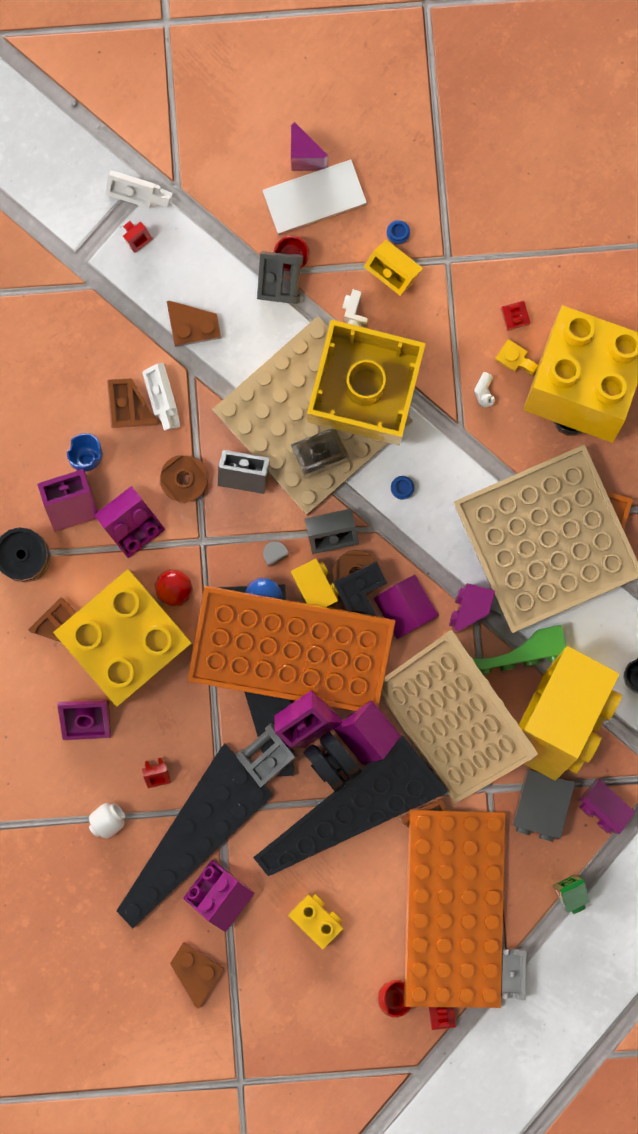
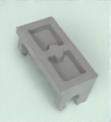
M502 948L501 997L506 1000L509 998L525 1000L526 950Z

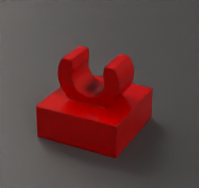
M129 221L123 226L127 231L123 238L134 253L153 239L142 222L135 226Z
M524 301L501 307L507 331L530 325Z
M158 758V765L150 766L149 761H145V768H142L147 788L171 783L166 763H163L161 758Z
M429 1007L432 1030L456 1027L454 1007Z

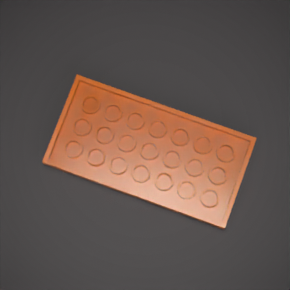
M204 586L187 682L290 700H298L312 690L330 707L357 711L371 699L379 707L395 620Z
M409 810L404 1006L501 1008L506 813Z

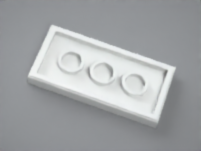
M351 159L263 190L278 235L367 205Z

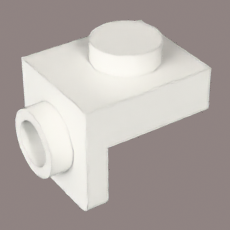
M352 289L351 296L346 295L342 308L346 309L344 321L351 325L367 327L368 318L356 315L362 292Z

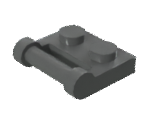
M262 251L259 262L257 299L290 304L300 303L298 288L300 265L303 264V256L299 254ZM284 263L291 264L289 293H282Z
M270 723L265 728L266 731L245 750L241 749L236 754L239 761L260 788L266 786L298 757L295 751L275 734V725L273 723ZM272 738L275 743L253 762L251 756Z

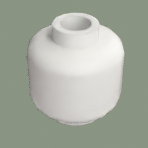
M103 803L90 814L89 822L91 825L89 829L96 837L101 836L102 838L109 839L124 827L125 814L117 804Z

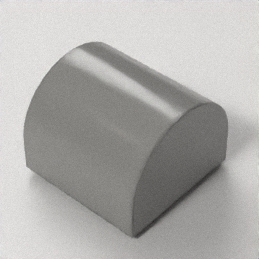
M277 541L268 543L263 550L264 560L270 567L289 555L286 547Z

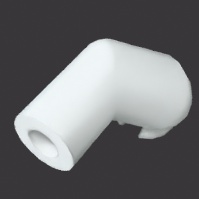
M483 372L474 389L478 403L482 407H491L495 402L494 396L491 395L488 389L494 377L487 372Z

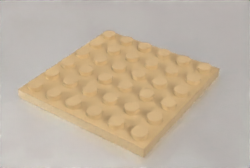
M319 316L212 409L252 455L270 458L269 474L306 515L312 512L388 444L387 442L307 422V411L329 329ZM409 415L407 416L405 428L413 422Z
M585 444L453 502L491 589L495 591L494 596L511 634L638 579V561Z
M452 630L384 677L381 698L435 776L447 789V793L455 804L538 755L531 741L523 733L517 721L509 713L503 701L495 693L489 681L483 676L475 661L469 656Z

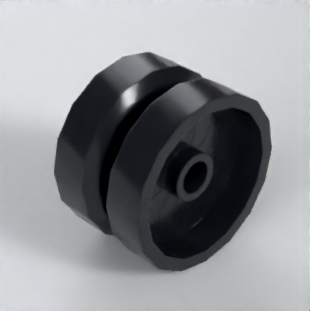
M19 527L10 529L0 536V571L14 581L24 583L35 581L44 575L49 567L51 554L48 544L39 534L31 529ZM19 553H26L23 559L18 557Z
M328 731L320 737V743L327 751L325 754L313 744L304 750L303 753L312 763L310 766L323 782H327L337 793L346 786L345 780L338 773L341 769L350 779L356 778L362 773V770L332 733Z

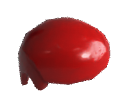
M290 235L283 237L274 247L273 253L302 255L303 264L300 265V269L309 260L307 243L298 236ZM284 263V270L290 271L291 264Z
M179 570L164 571L157 577L154 585L157 597L163 603L170 606L184 604L189 600L192 593L191 580Z
M401 980L387 982L380 988L377 1001L384 1014L393 1018H399L406 1015L412 1008L404 1006V982Z

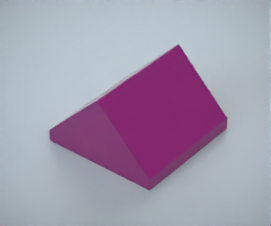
M294 122L291 125V171H319L327 168L328 155Z
M416 575L393 585L374 597L383 616L395 620L393 633L397 639L439 616Z
M372 699L344 719L341 724L333 728L362 764L383 760L401 737Z
M109 700L57 703L63 740L111 738Z

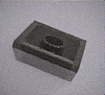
M331 428L291 444L304 479L349 461L348 452L336 429Z

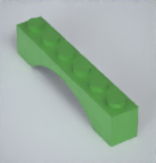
M562 625L536 630L524 644L508 654L493 658L472 659L483 675L492 673L491 668L500 667L501 671L515 669V664L524 662L526 667L539 664L538 659L547 658L548 662L555 661L566 647Z

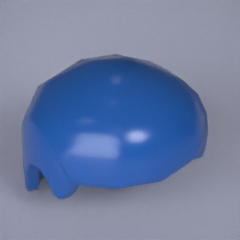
M81 433L71 439V446L67 451V459L72 468L77 471L81 469L92 471L101 463L103 450L97 437L91 433Z
M257 578L251 581L245 589V593L283 599L281 588L276 582L268 578Z

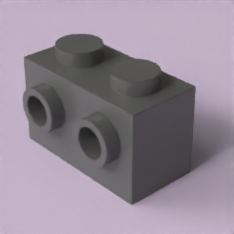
M223 450L218 467V486L264 494L269 477L270 458Z
M351 509L305 518L312 554L359 544Z

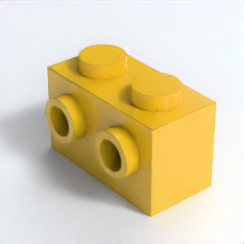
M385 240L373 251L364 265L365 269L400 296L414 283L423 269L388 240Z
M315 558L290 571L306 604L328 608L338 603L336 597L340 595L334 583L329 584L325 576L329 573L323 561L318 563Z
M308 893L288 916L323 950L343 930L341 925L343 920L334 911L329 914L323 908L325 902L318 895L314 894L312 897Z

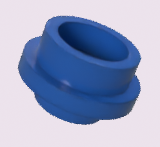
M393 221L387 228V237L394 244H403L410 236V228L403 221Z
M399 476L392 481L391 493L395 498L405 500L412 496L414 483L409 477Z

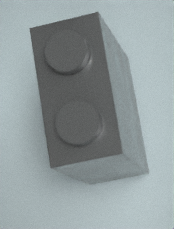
M526 769L511 824L517 827L516 832L530 835L531 831L540 833L539 838L553 842L554 837L560 839L575 782L560 778L554 781L539 772Z

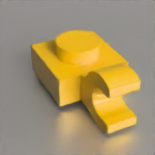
M509 339L495 358V361L514 373L519 367L533 376L538 367L535 362L525 358L528 351Z

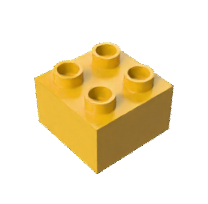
M562 305L550 331L523 411L613 443L626 420L638 384V332Z
M331 320L307 411V422L400 446L426 343Z
M129 569L123 572L53 632L116 707L192 643Z
M566 646L545 671L518 724L538 753L537 756L524 764L554 781L566 770L577 774L584 761L588 763L595 754L602 739L596 733L601 728L605 719L608 721L611 719L621 701L622 694L613 690L619 673Z

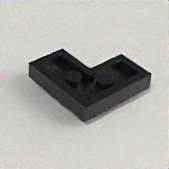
M377 561L333 582L347 611L376 616L366 593L387 584Z

